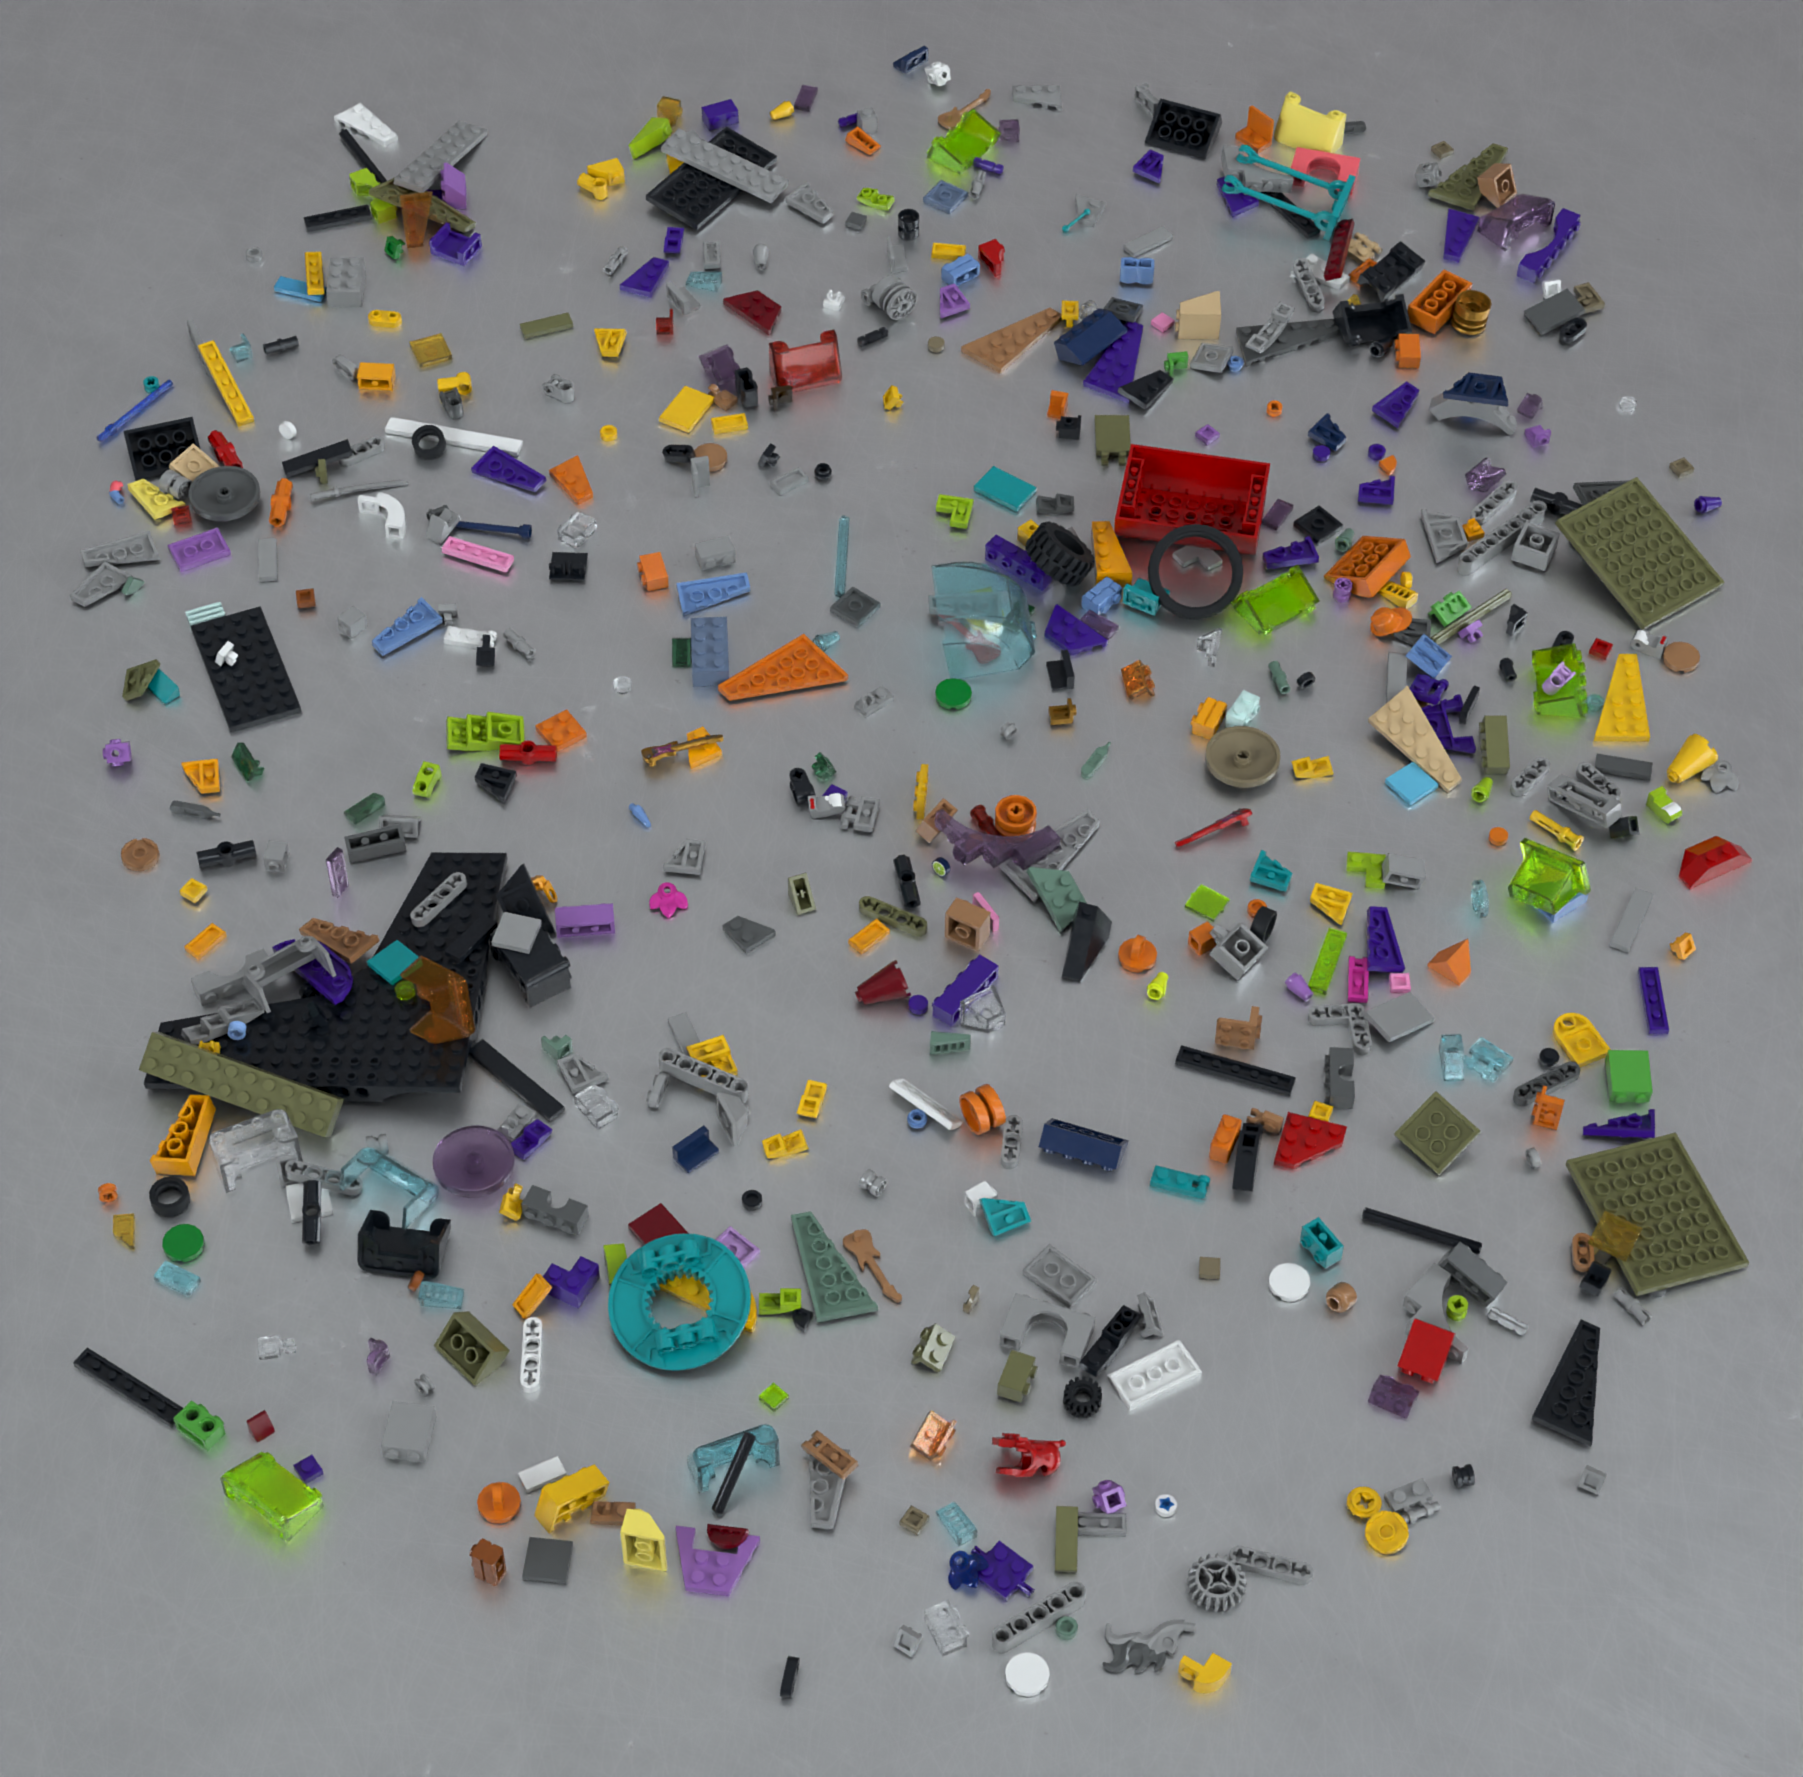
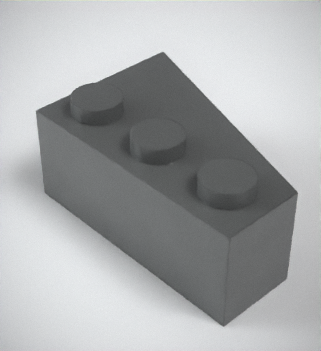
M1461 1242L1457 1243L1438 1262L1439 1266L1452 1274L1450 1285L1453 1286L1456 1283L1466 1289L1464 1291L1465 1294L1485 1306L1493 1302L1508 1283L1500 1273L1495 1272L1487 1265L1485 1260L1479 1258L1467 1245Z

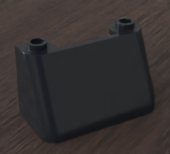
M1404 294L1395 295L1394 300L1385 299L1383 302L1362 305L1340 301L1332 312L1345 343L1351 347L1361 343L1375 342L1387 337L1392 340L1398 339V334H1410L1412 332Z
M370 1210L358 1233V1265L362 1270L368 1272L413 1277L415 1272L419 1270L425 1274L424 1279L436 1278L441 1269L451 1230V1220L435 1219L430 1225V1231L392 1227L390 1226L388 1214L382 1211Z

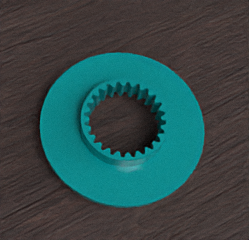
M697 1234L668 1235L640 1247L622 1263L615 1274L609 1291V1319L620 1344L640 1362L663 1370L679 1371L693 1369L720 1357L738 1339L749 1316L751 1290L747 1274L739 1259L719 1241ZM683 1275H686L687 1279L693 1276L695 1281L700 1280L702 1285L705 1284L710 1293L709 1298L711 1300L708 1304L711 1310H706L708 1317H702L696 1323L682 1324L672 1329L662 1328L660 1323L655 1321L650 1305H653L651 1298L656 1297L654 1291L660 1290V1284L666 1285V1280L670 1279L673 1281L675 1276L682 1279Z

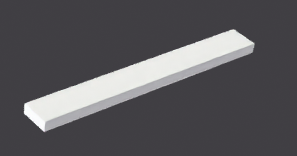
M390 417L385 427V433L412 438V435L419 427L433 424ZM434 425L443 432L446 444L483 451H488L492 446H495L505 453L518 457L523 446L522 440ZM434 435L422 438V440L439 442L438 437Z

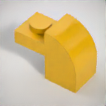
M1212 1653L1203 1666L1184 1655L1180 1660L1178 1672L1185 1679L1194 1681V1691L1212 1693L1223 1686L1231 1673L1232 1663Z

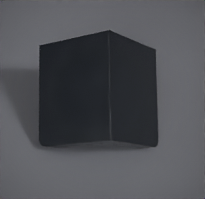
M1637 816L1622 817L1609 827L1610 838L1640 835Z

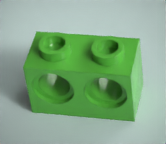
M192 1400L174 1417L176 1429L207 1452L226 1434L222 1419L217 1415L212 1416L206 1407L202 1404L197 1405Z

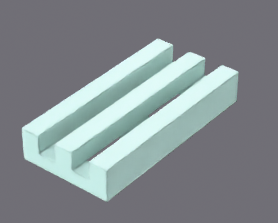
M221 602L185 611L190 626L226 616Z

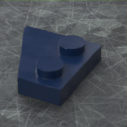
M1328 413L1308 431V437L1334 451H1337L1346 442L1345 434L1339 430V426L1331 421V416Z

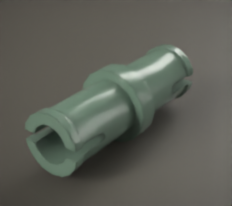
M1272 661L1268 665L1273 675L1272 680L1277 684L1281 694H1287L1291 690L1286 680L1287 675L1282 671L1278 661Z

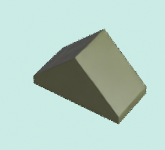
M807 873L789 877L788 896L797 915L816 910Z

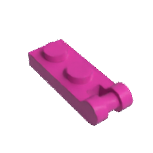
M1349 956L1347 1002L1367 1003V957L1358 959L1355 956Z

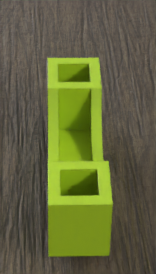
M364 168L349 174L351 188L357 196L374 198L370 202L371 213L378 224L397 218L396 205L369 195L371 188L381 184L376 181L373 173Z

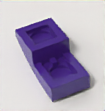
M667 227L664 253L680 254L684 228Z
M537 1119L524 1128L523 1135L509 1144V1150L524 1160L543 1144L552 1133V1129Z

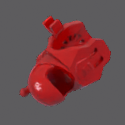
M1002 1433L1004 1437H992V1445H998L1003 1448L1015 1447L1016 1451L1021 1452V1460L1018 1465L1014 1467L996 1468V1473L1022 1478L1032 1477L1039 1467H1041L1044 1477L1057 1471L1061 1462L1059 1448L1066 1445L1065 1440H1032L1027 1437H1020V1434Z

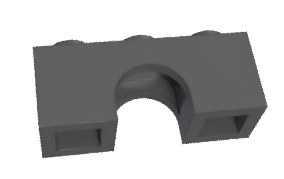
M1330 1047L1329 1054L1325 1055L1324 1067H1328V1071H1325V1083H1328V1087L1325 1088V1099H1328L1329 1105L1334 1106L1333 1108L1353 1109L1355 1099L1354 1081L1344 1080L1341 1076H1352L1354 1048Z
M532 1185L521 1203L523 1215L530 1220L535 1219L543 1222L549 1227L554 1226L562 1229L568 1234L579 1235L589 1217L588 1205L569 1198L563 1207L552 1208L550 1207L552 1204L551 1191Z

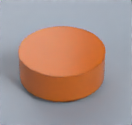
M1501 827L1492 828L1489 832V841L1496 846L1506 844L1508 832Z
M1254 899L1249 902L1247 912L1254 918L1260 907H1267V905L1262 900Z

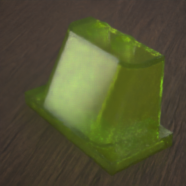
M1527 838L1520 842L1524 859L1508 886L1510 897L1555 915L1578 892L1587 895L1591 891L1584 861Z

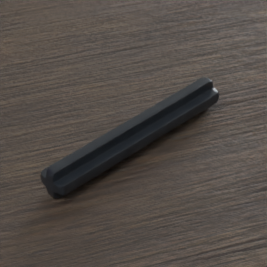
M745 1432L713 1503L712 1510L716 1513H724L755 1442L756 1436L752 1433Z

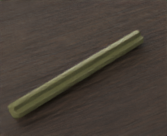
M1504 589L1433 635L1430 639L1438 645L1510 599L1511 591Z

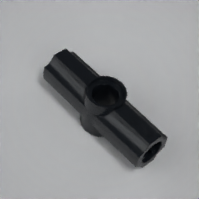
M1538 488L1534 489L1530 502L1543 501L1548 511L1553 515H1560L1561 513L1567 515L1583 506L1568 500V497L1562 492L1552 494Z
M253 840L236 844L225 841L221 842L217 848L196 852L200 868L217 864L228 867L235 864L236 860L257 856Z
M905 854L898 855V857L893 859L898 889L901 892L904 907L909 910L916 909L921 902L910 857Z
M308 1180L303 1182V1244L315 1245L320 1243L322 1216L321 1181ZM309 1209L317 1210V1214L314 1216L306 1214Z

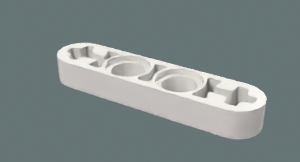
M530 1317L523 1324L520 1381L522 1390L530 1394L538 1391L541 1380L543 1327L541 1320L537 1317ZM532 1325H536L534 1331L535 1335H531L530 1328L532 1327ZM531 1342L538 1344V1347L533 1350L528 1349L526 1346ZM533 1360L537 1362V1365L533 1368L526 1367L528 1361ZM529 1375H532L533 1378L532 1385H528Z

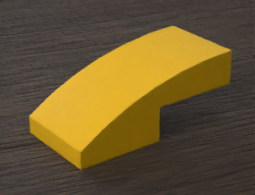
M1308 756L1291 761L1296 778H1317L1334 774L1329 756L1310 760Z
M812 1080L807 1081L804 1095L801 1096L797 1110L798 1115L817 1118L828 1088L826 1083Z
M801 1129L783 1137L779 1133L762 1140L768 1159L784 1157L809 1149Z

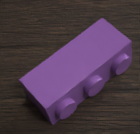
M613 903L555 908L557 938L615 933Z

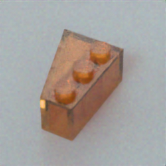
M433 191L400 195L407 248L424 246Z

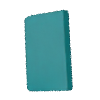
M158 668L147 688L166 705L179 697L180 692L178 686Z

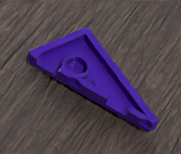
M1655 1109L1648 1110V1114L1642 1116L1633 1113L1628 1116L1609 1119L1608 1124L1597 1126V1123L1583 1126V1135L1655 1138Z

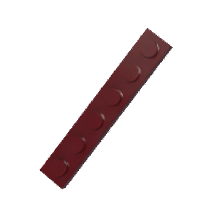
M1353 218L1337 222L1323 275L1325 281L1341 278L1355 225Z

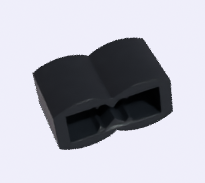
M747 367L735 370V389L740 395L742 405L746 408L758 405V386L753 380L751 370Z

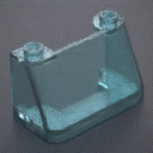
M767 1424L759 1425L702 1445L691 1451L687 1457V1465L698 1492L702 1493L709 1490V1480L716 1477L713 1468L732 1462L745 1432L756 1436L749 1455H753L756 1463L760 1462V1460L768 1463L769 1468L780 1465L779 1438L775 1429Z

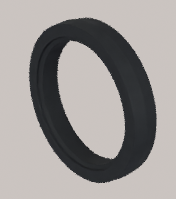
M1185 525L1166 534L1155 546L1149 560L1148 579L1153 594L1159 597V603L1166 610L1185 619H1205L1222 612L1234 601L1243 581V563L1236 545L1223 532L1207 525ZM1188 537H1202L1218 544L1227 554L1232 567V580L1227 592L1216 602L1203 607H1189L1173 600L1164 590L1159 577L1160 561L1166 550L1175 542Z

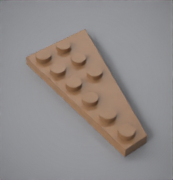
M1052 308L1045 309L961 346V352L1001 374L1062 321L1061 313Z

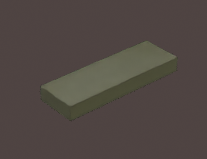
M569 313L520 324V329L525 339L573 328V322Z
M1056 1506L1055 1572L1077 1573L1078 1507Z

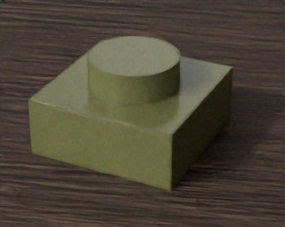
M318 459V467H315L316 477H320L321 484H328L325 459Z

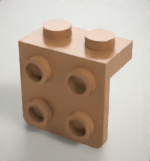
M1252 1006L1249 1022L1218 1018L1215 1043L1222 1046L1254 1049L1255 1040L1260 1039L1262 1015H1259L1260 1007Z

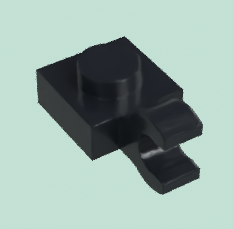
M483 634L482 647H477L476 666L494 667L495 648H490V635Z

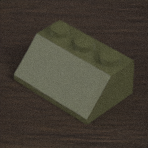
M469 1311L454 1312L434 1344V1347L473 1385H478L497 1370L510 1351Z

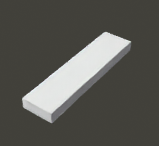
M900 1078L891 1081L889 1085L891 1089L947 1129L952 1130L961 1126L963 1121L905 1079Z

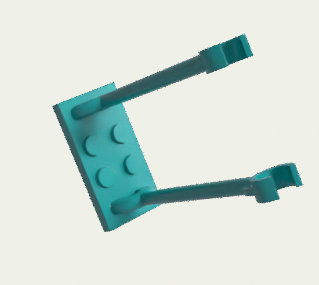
M1241 145L1239 151L1246 152L1249 157L1238 154L1236 158L1238 162L1243 164L1259 163L1328 189L1329 195L1335 199L1331 208L1333 212L1320 211L1316 214L1244 187L1232 175H1226L1224 181L1232 183L1234 187L1224 184L1221 190L1227 194L1244 193L1312 219L1318 229L1325 231L1323 239L1330 241L1348 201L1356 177L1349 175L1347 182L1334 180L1328 183L1262 158L1250 146Z

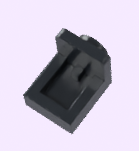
M1593 1261L1579 1287L1589 1294L1599 1296L1607 1284L1612 1269Z

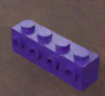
M995 535L985 544V560L1043 591L1053 581L1051 576L1045 574L1042 569L1037 567V564L1028 556L1027 551L1004 538Z

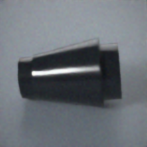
M1387 337L1373 342L1369 348L1371 355L1382 357L1393 346V341Z

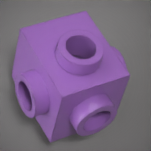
M112 739L103 748V758L107 759V763H112V766L124 765V762L132 760L130 741L121 742V739ZM114 750H117L119 752V755H116L114 753Z
M1104 1480L1099 1482L1098 1486L1092 1488L1094 1496H1092L1093 1503L1096 1508L1107 1514L1114 1513L1127 1506L1122 1486L1114 1481Z

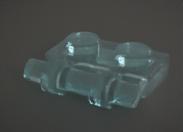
M1480 1037L1469 1050V1054L1473 1057L1469 1058L1464 1055L1461 1062L1466 1064V1067L1471 1071L1475 1070L1481 1074L1483 1079H1488L1494 1083L1498 1078L1493 1073L1494 1070L1502 1074L1513 1063L1514 1058L1483 1037ZM1479 1061L1483 1062L1484 1064L1487 1065V1067L1484 1068L1483 1066H1481L1480 1064H1478V1062H1479Z

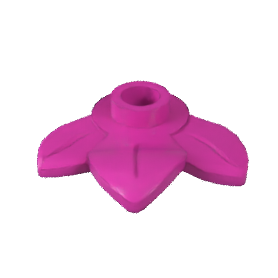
M665 882L659 886L658 892L651 896L649 906L650 909L660 908L662 914L669 919L677 908L687 909L688 901L683 893L677 891L674 884ZM665 889H670L671 892H670V893H665L664 890H665Z

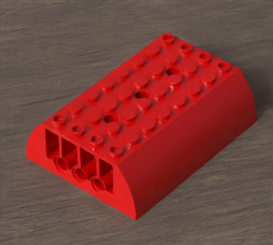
M1131 444L1115 516L1114 532L1116 536L1159 542L1166 534L1181 526L1192 524L1207 525L1227 535L1236 545L1240 554L1256 556L1271 463ZM1188 537L1174 543L1177 545L1224 551L1215 542L1202 537Z

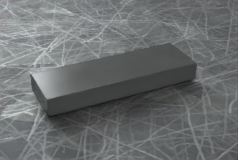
M1598 753L1596 755L1595 768L1601 773L1649 781L1651 779L1652 762Z

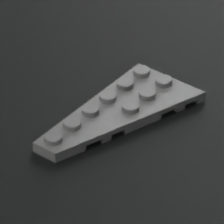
M1087 809L1000 861L999 868L1035 903L1040 895L1026 872L1029 867L1062 870L1099 827L1100 820Z

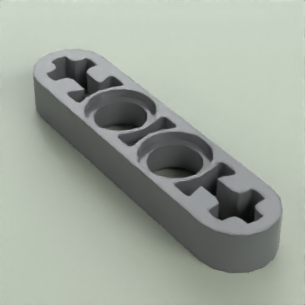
M1566 1062L1518 1086L1513 1094L1514 1103L1519 1106H1526L1535 1102L1537 1090L1534 1089V1085L1547 1086L1545 1095H1549L1576 1081L1580 1075V1066L1575 1062ZM1557 1077L1560 1082L1554 1083L1549 1078Z

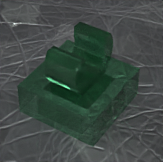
M821 752L814 756L817 762L811 767L815 771L820 768L815 773L818 777H823L825 773L832 776L837 772L830 760Z

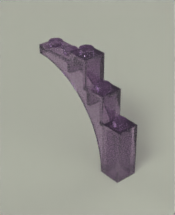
M943 809L936 812L934 821L937 829L947 836L951 844H954L953 856L964 866L981 855L984 861L993 868L1012 857L1013 862L1024 871L1058 849L1061 840L1049 825L1036 832L1020 836L1003 837L984 834L957 822Z

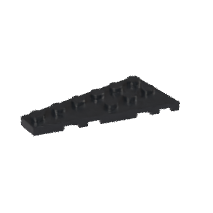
M1581 1319L1531 1420L1591 1447L1593 1441L1600 1327Z

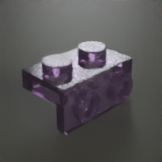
M1484 458L1465 474L1468 489L1481 493L1487 492L1506 475V471L1504 468L1491 466L1490 459Z
M1381 1374L1373 1385L1368 1402L1406 1419L1420 1391L1414 1389L1411 1385L1402 1384L1390 1376Z

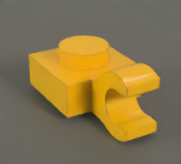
M515 1183L514 1188L510 1187L508 1189V1192L503 1195L499 1213L515 1221L521 1218V1203L523 1200L519 1198L523 1186Z

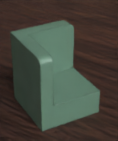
M567 1035L562 1038L554 1036L551 1040L546 1036L541 1037L542 1049L556 1061L566 1057L573 1051L572 1039Z

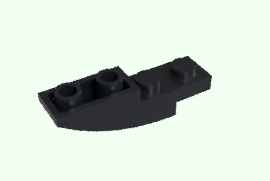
M1243 1123L1236 1154L1233 1190L1253 1191L1263 1125Z
M1123 1305L1102 1330L1100 1338L1081 1359L1078 1367L1094 1377H1097L1103 1369H1107L1130 1337L1141 1318V1314Z

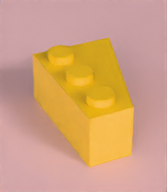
M595 1464L587 1468L583 1467L572 1475H566L554 1483L546 1484L541 1490L534 1516L550 1534L555 1530L554 1525L562 1520L565 1522L572 1519L570 1516L572 1513L580 1508L584 1511L594 1501H599L605 1497L610 1482Z

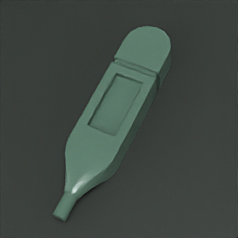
M1108 742L1105 746L1098 747L1086 761V764L1082 766L1081 776L1083 778L1092 777L1107 757L1108 747L1111 742Z

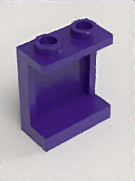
M446 222L431 237L429 241L430 252L433 255L465 266L481 249V234L475 232L471 237H467L452 231L450 223Z

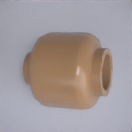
M1346 1282L1337 1283L1326 1293L1328 1307L1338 1313L1346 1312L1357 1301L1356 1291Z

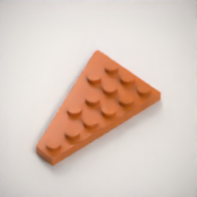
M802 634L719 684L718 691L729 701L844 682L848 680V674L805 634Z

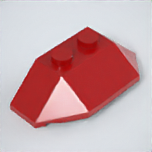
M1714 836L1685 849L1679 877L1689 889H1692L1751 863L1752 858L1741 846Z

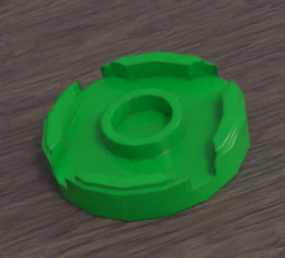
M946 679L936 687V701L946 709H962L971 701V687L961 679Z
M180 1224L166 1232L162 1247L166 1256L172 1261L189 1262L202 1253L204 1236L196 1226Z

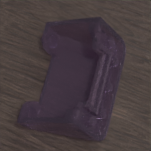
M1527 194L1517 195L1495 210L1481 216L1478 221L1477 231L1506 252L1511 249L1510 242L1512 239H1518L1520 231L1535 222L1542 224L1544 227L1552 223L1555 202L1545 197Z

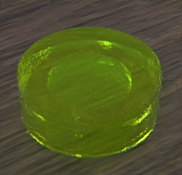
M401 981L395 986L396 996L401 1000H408L415 995L414 984L410 981Z

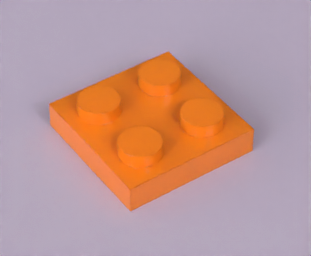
M567 709L535 725L536 731L548 745H557V752L587 737L586 731Z

